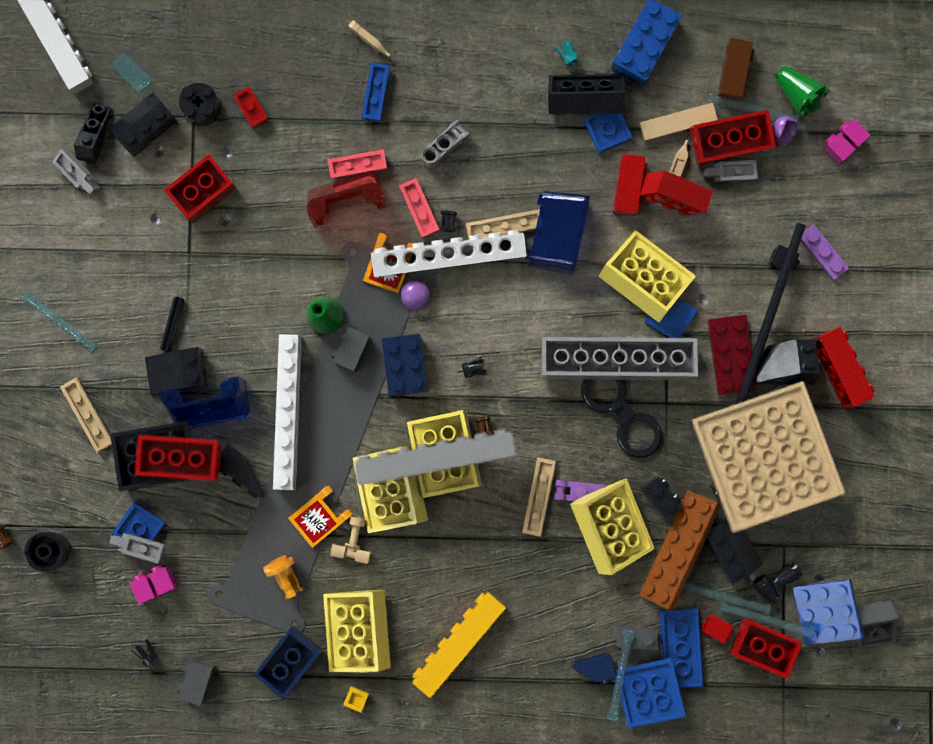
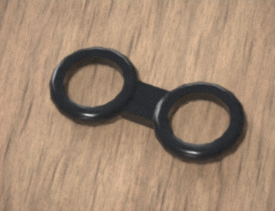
M583 380L581 395L585 404L593 411L600 413L609 412L619 425L617 429V442L621 450L634 458H646L654 454L662 440L661 428L652 416L644 413H634L624 400L626 396L624 380H614L618 386V395L614 402L609 405H600L594 402L589 395V386L592 380ZM641 420L651 426L654 432V439L649 448L638 451L632 449L627 444L624 433L630 423Z

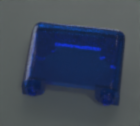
M543 191V194H539L537 205H540L534 240L532 248L527 249L525 259L529 261L528 266L573 275L577 264L590 196Z
M239 376L222 381L220 396L195 401L182 398L180 392L174 389L160 391L163 405L174 423L188 421L190 429L242 419L250 413L245 379Z

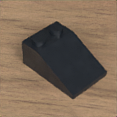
M796 339L765 346L756 371L757 384H797L804 382V385H815L820 374L816 340Z
M187 348L145 357L150 395L208 386L202 348Z

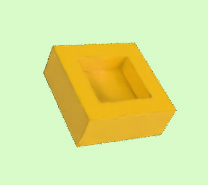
M351 686L343 705L362 712L369 693Z

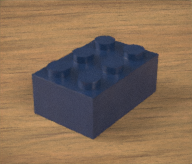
M420 334L382 338L389 397L427 392Z
M292 626L253 676L284 700L323 649L296 627Z

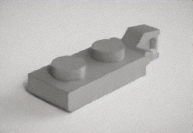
M66 147L61 148L52 163L76 188L86 190L89 194L97 193L100 187L93 180L94 177Z
M757 160L727 161L713 164V168H705L703 170L704 178H714V182L757 180Z
M123 533L122 537L117 535L111 536L109 542L119 546L118 550L124 554L158 564L161 563L166 546L163 543Z

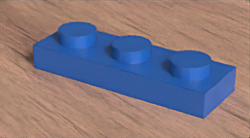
M372 62L370 64L361 116L364 120L381 122L390 65Z

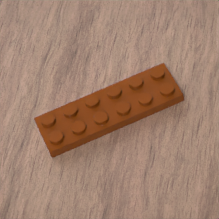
M689 490L686 492L681 503L682 508L678 510L639 594L670 611H673L721 507V504Z

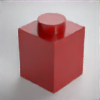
M709 613L701 631L725 643L726 640H730L733 634V626Z

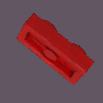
M250 86L233 95L252 129L269 120Z

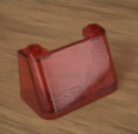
M370 172L309 189L306 194L307 213L314 228L322 226L324 217L330 214L328 204L364 195L366 203H373L377 206L378 210L387 208L379 177L375 173Z

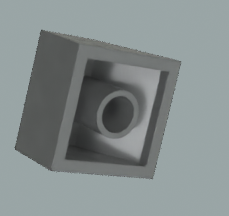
M891 600L857 606L864 638L855 640L857 649L896 643L899 618Z

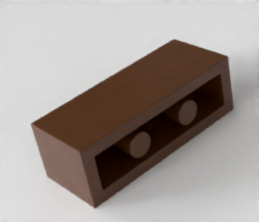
M730 38L727 43L717 98L739 102L742 97L746 96L748 86L745 85L746 78L749 79L751 67H748L749 61L753 60L755 49H752L753 42Z

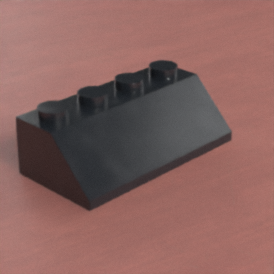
M625 74L549 75V114L580 115L591 113L598 115L601 113H625Z

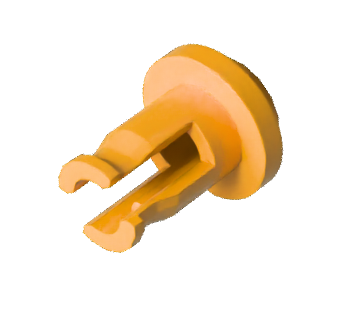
M283 555L264 566L263 569L267 577H275L280 589L286 595L285 598L290 599L296 596V592L303 591V588L299 586L298 579L291 568V565L295 563L293 557L287 558L286 555Z

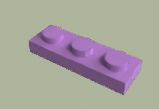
M814 224L804 231L801 242L832 281L849 269Z

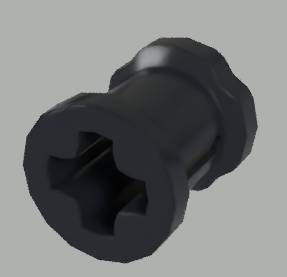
M440 211V215H442L440 231L456 232L455 216H457V212Z

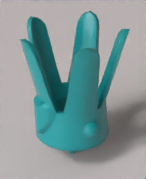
M571 38V46L565 40L562 41L566 55L560 48L554 46V49L563 58L566 66L573 64L576 67L574 62L579 57L574 51Z

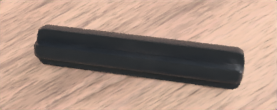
M175 296L173 298L160 350L170 352L172 349L184 304V299Z

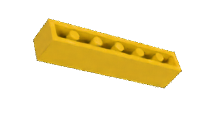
M488 591L486 594L482 592L477 597L475 607L467 609L463 614L465 619L460 624L457 622L451 628L450 632L452 634L449 638L446 639L444 637L437 645L439 647L438 651L435 654L431 652L426 658L425 662L427 664L423 669L419 667L412 675L414 677L412 683L429 698L432 697L505 610V605Z

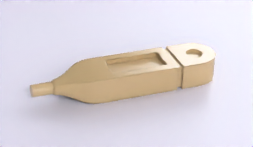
M351 21L348 28L376 51L390 57L391 54L385 50L375 37L361 28L355 21Z
M688 140L685 141L684 145L676 153L669 171L681 177L688 158Z

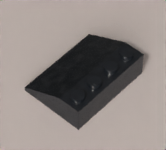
M188 421L110 434L118 491L126 492L196 480L135 475L139 435L192 439Z

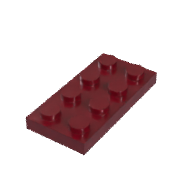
M746 315L708 319L707 324L717 395L739 393L752 355ZM755 377L752 382L750 391L757 390Z

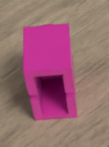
M856 119L851 123L846 121L839 128L841 132L837 136L833 133L825 141L827 145L823 150L838 165L870 136Z
M161 564L152 568V573L148 575L141 573L133 577L135 581L129 584L138 605L178 587L169 566L163 567Z

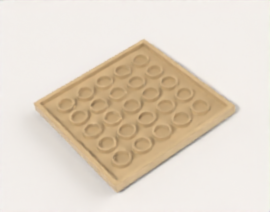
M804 382L691 420L732 532L845 494Z

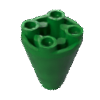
M786 66L782 67L775 75L778 85L801 118H804L810 110L815 112L821 105L819 101L830 91L822 83Z
M320 296L308 305L306 320L315 332L330 334L341 326L344 321V311L336 299L329 296Z

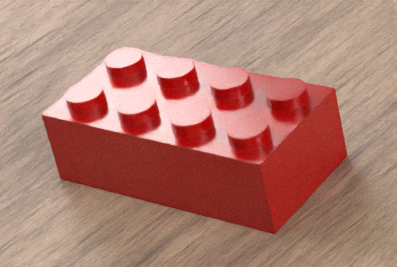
M769 109L689 127L696 164L755 153L776 147Z
M838 327L811 339L816 340L818 358L843 409L855 407L875 397L873 394L874 388L870 382H867L864 376L866 375L865 369L861 364L859 365L856 359L857 353L853 347H850L847 341L849 337L844 329L842 330L841 327Z
M139 435L135 475L219 481L222 442L218 440Z

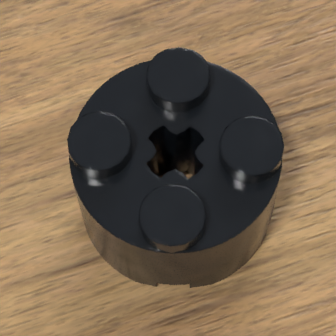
M193 83L182 89L179 97V106L186 118L199 126L209 125L214 122L221 112V103L214 90L204 83Z
M54 531L41 532L32 536L24 548L28 565L34 570L41 572L60 568L65 564L70 553V543L63 535Z

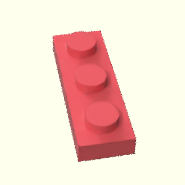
M384 150L328 159L331 180L387 170Z
M417 178L399 185L421 237L424 238L438 232V225Z

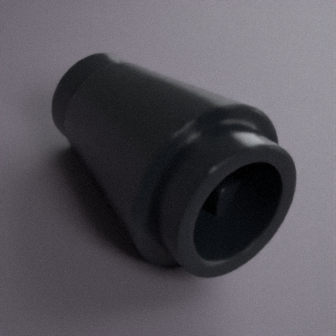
M795 562L791 564L788 563L773 580L780 588L799 580V577L803 574Z
M763 574L753 581L754 589L769 601L770 604L779 600L780 597L770 577Z

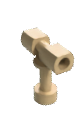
M351 516L349 524L353 525L349 543H345V546L333 544L330 556L342 559L345 557L354 558L357 562L369 564L371 552L360 550V545H357L360 526H365L366 519Z

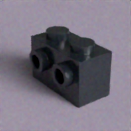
M655 476L643 485L641 490L664 519H668L682 508L679 504L682 501L676 493L672 494L668 490L670 486L663 477L660 479L658 476Z

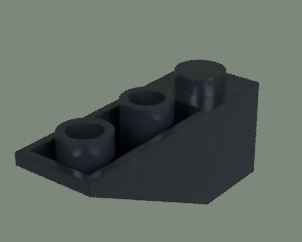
M97 103L92 104L74 143L77 160L96 163L102 149L112 109L110 106Z
M226 445L221 452L219 473L224 476L226 474L230 475L233 478L231 480L239 487L243 485L248 488L247 493L254 498L258 496L264 497L265 494L246 456L231 445Z

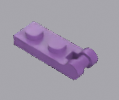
M556 480L557 493H555L554 499L576 501L609 485ZM565 487H570V495L564 494Z

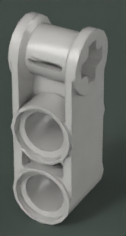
M458 120L454 121L422 151V163L425 167H435L470 136V132H466L460 126ZM445 141L449 144V147L441 148L439 144ZM427 154H433L435 156V159L432 161L426 160L425 156Z

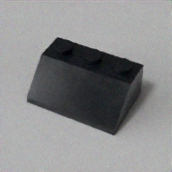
M152 92L109 129L125 149L135 157L175 124L177 120Z
M727 517L711 526L705 541L729 583L734 584L749 576L763 564L744 529L732 532Z

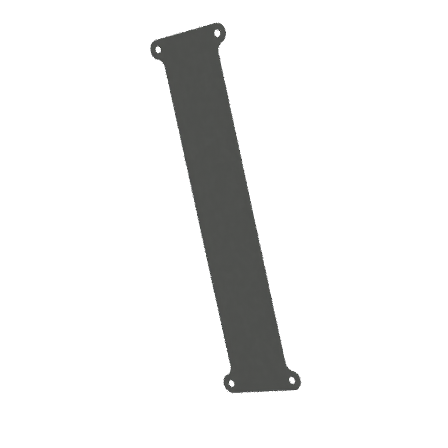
M348 242L342 248V256L349 264V271L337 300L343 308L344 321L336 331L324 334L299 398L296 490L273 489V465L263 491L265 496L261 497L230 579L224 584L214 585L209 591V599L213 604L285 632L292 627L291 622L293 620L298 621L299 624L296 628L302 632L305 628V619L298 612V603L303 591H298L296 596L286 599V595L280 589L275 577H267L263 567L283 555H286L287 558L293 557L295 563L291 565V568L298 579L299 586L304 590L322 541L312 548L288 518L326 486H330L333 492L323 500L334 512L352 465V458L355 457L386 376L382 338L401 336L411 311L401 301L402 287L409 280L417 279L423 282V277L425 276L430 278V282L426 284L429 290L437 282V277L431 270L407 272L399 294L364 282L363 279L371 259V252L374 249L357 242ZM350 248L356 250L355 255H349L348 251ZM348 327L371 337L356 372L333 363L334 358H332L335 348H339L342 342L339 340L342 331L347 330ZM217 591H221L223 593L222 598L218 599L215 594Z

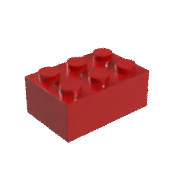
M208 154L164 189V191L184 216L193 223L236 189V187Z
M661 170L646 174L640 196L645 197L647 202L660 203L664 209H674L678 211L679 215L689 217V215L697 216L700 213L707 212L713 190Z
M743 617L729 653L788 679L802 642Z

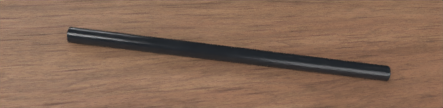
M796 224L735 405L747 400L806 228L804 224Z

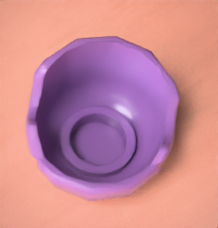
M781 116L773 123L772 129L776 143L784 146L789 144L796 132L797 120L789 116Z
M409 280L403 285L401 290L402 303L407 309L413 311L422 310L429 302V288L420 280Z

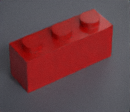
M629 154L622 155L613 213L636 216L638 211L641 212L642 200H639L644 183L642 181L643 174L646 175L648 163H645L646 157Z

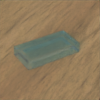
M124 52L110 65L138 93L151 81V78Z

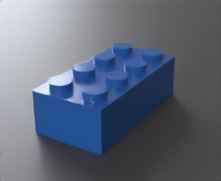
M647 0L615 57L611 69L619 74L624 73L628 79L644 86L683 15L656 0Z

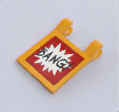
M379 233L375 248L384 247L387 239L386 234ZM408 243L406 248L413 247L412 243ZM410 252L405 255V260L410 263L413 253ZM389 255L386 258L388 265H394L397 262V258L394 255ZM371 258L363 281L399 294L406 273L374 277Z
M330 486L323 488L288 518L312 548L352 516L350 510H346L337 517L323 499L333 492Z

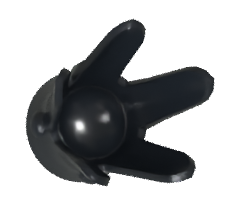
M482 356L469 363H462L463 370L458 371V373L463 372L465 378L473 377L474 375H487V371L481 369L484 368Z
M148 639L145 640L149 655L139 645L135 648L141 657L133 650H130L140 658L143 666L147 667L152 664L154 668L156 667L153 662L158 657L157 654H154Z

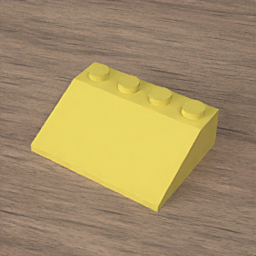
M635 230L605 264L598 277L657 322H660L696 276Z
M467 410L407 422L412 450H417L416 446L423 444L434 447L436 442L448 440V444L455 443V439L467 436L468 440L472 439ZM478 463L417 474L422 498L482 486Z
M412 445L389 449L381 452L389 451L391 455L396 454L397 449L408 447L409 451H412ZM376 452L367 455H370V458L378 457L377 453L381 452ZM357 457L352 458V459H353V464H354V461H358V458H357ZM418 475L358 485L368 533L428 521Z
M627 479L587 494L570 504L598 574L613 575L655 549Z
M385 590L323 594L329 672H379L391 668Z

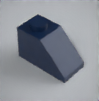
M609 652L571 662L575 670L596 682H601V684L612 682V678L616 677Z

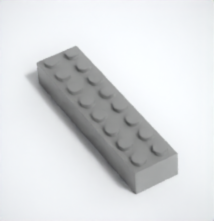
M542 337L541 379L695 380L698 377L697 338Z
M503 429L495 431L492 436H487V433L476 434L475 439L468 440L466 436L456 438L455 443L448 444V440L436 442L434 447L423 444L416 446L417 450L409 451L408 447L397 449V453L391 455L389 451L377 453L378 457L370 458V455L357 457L358 461H354L358 485L370 484L516 456L512 432L507 433V430Z

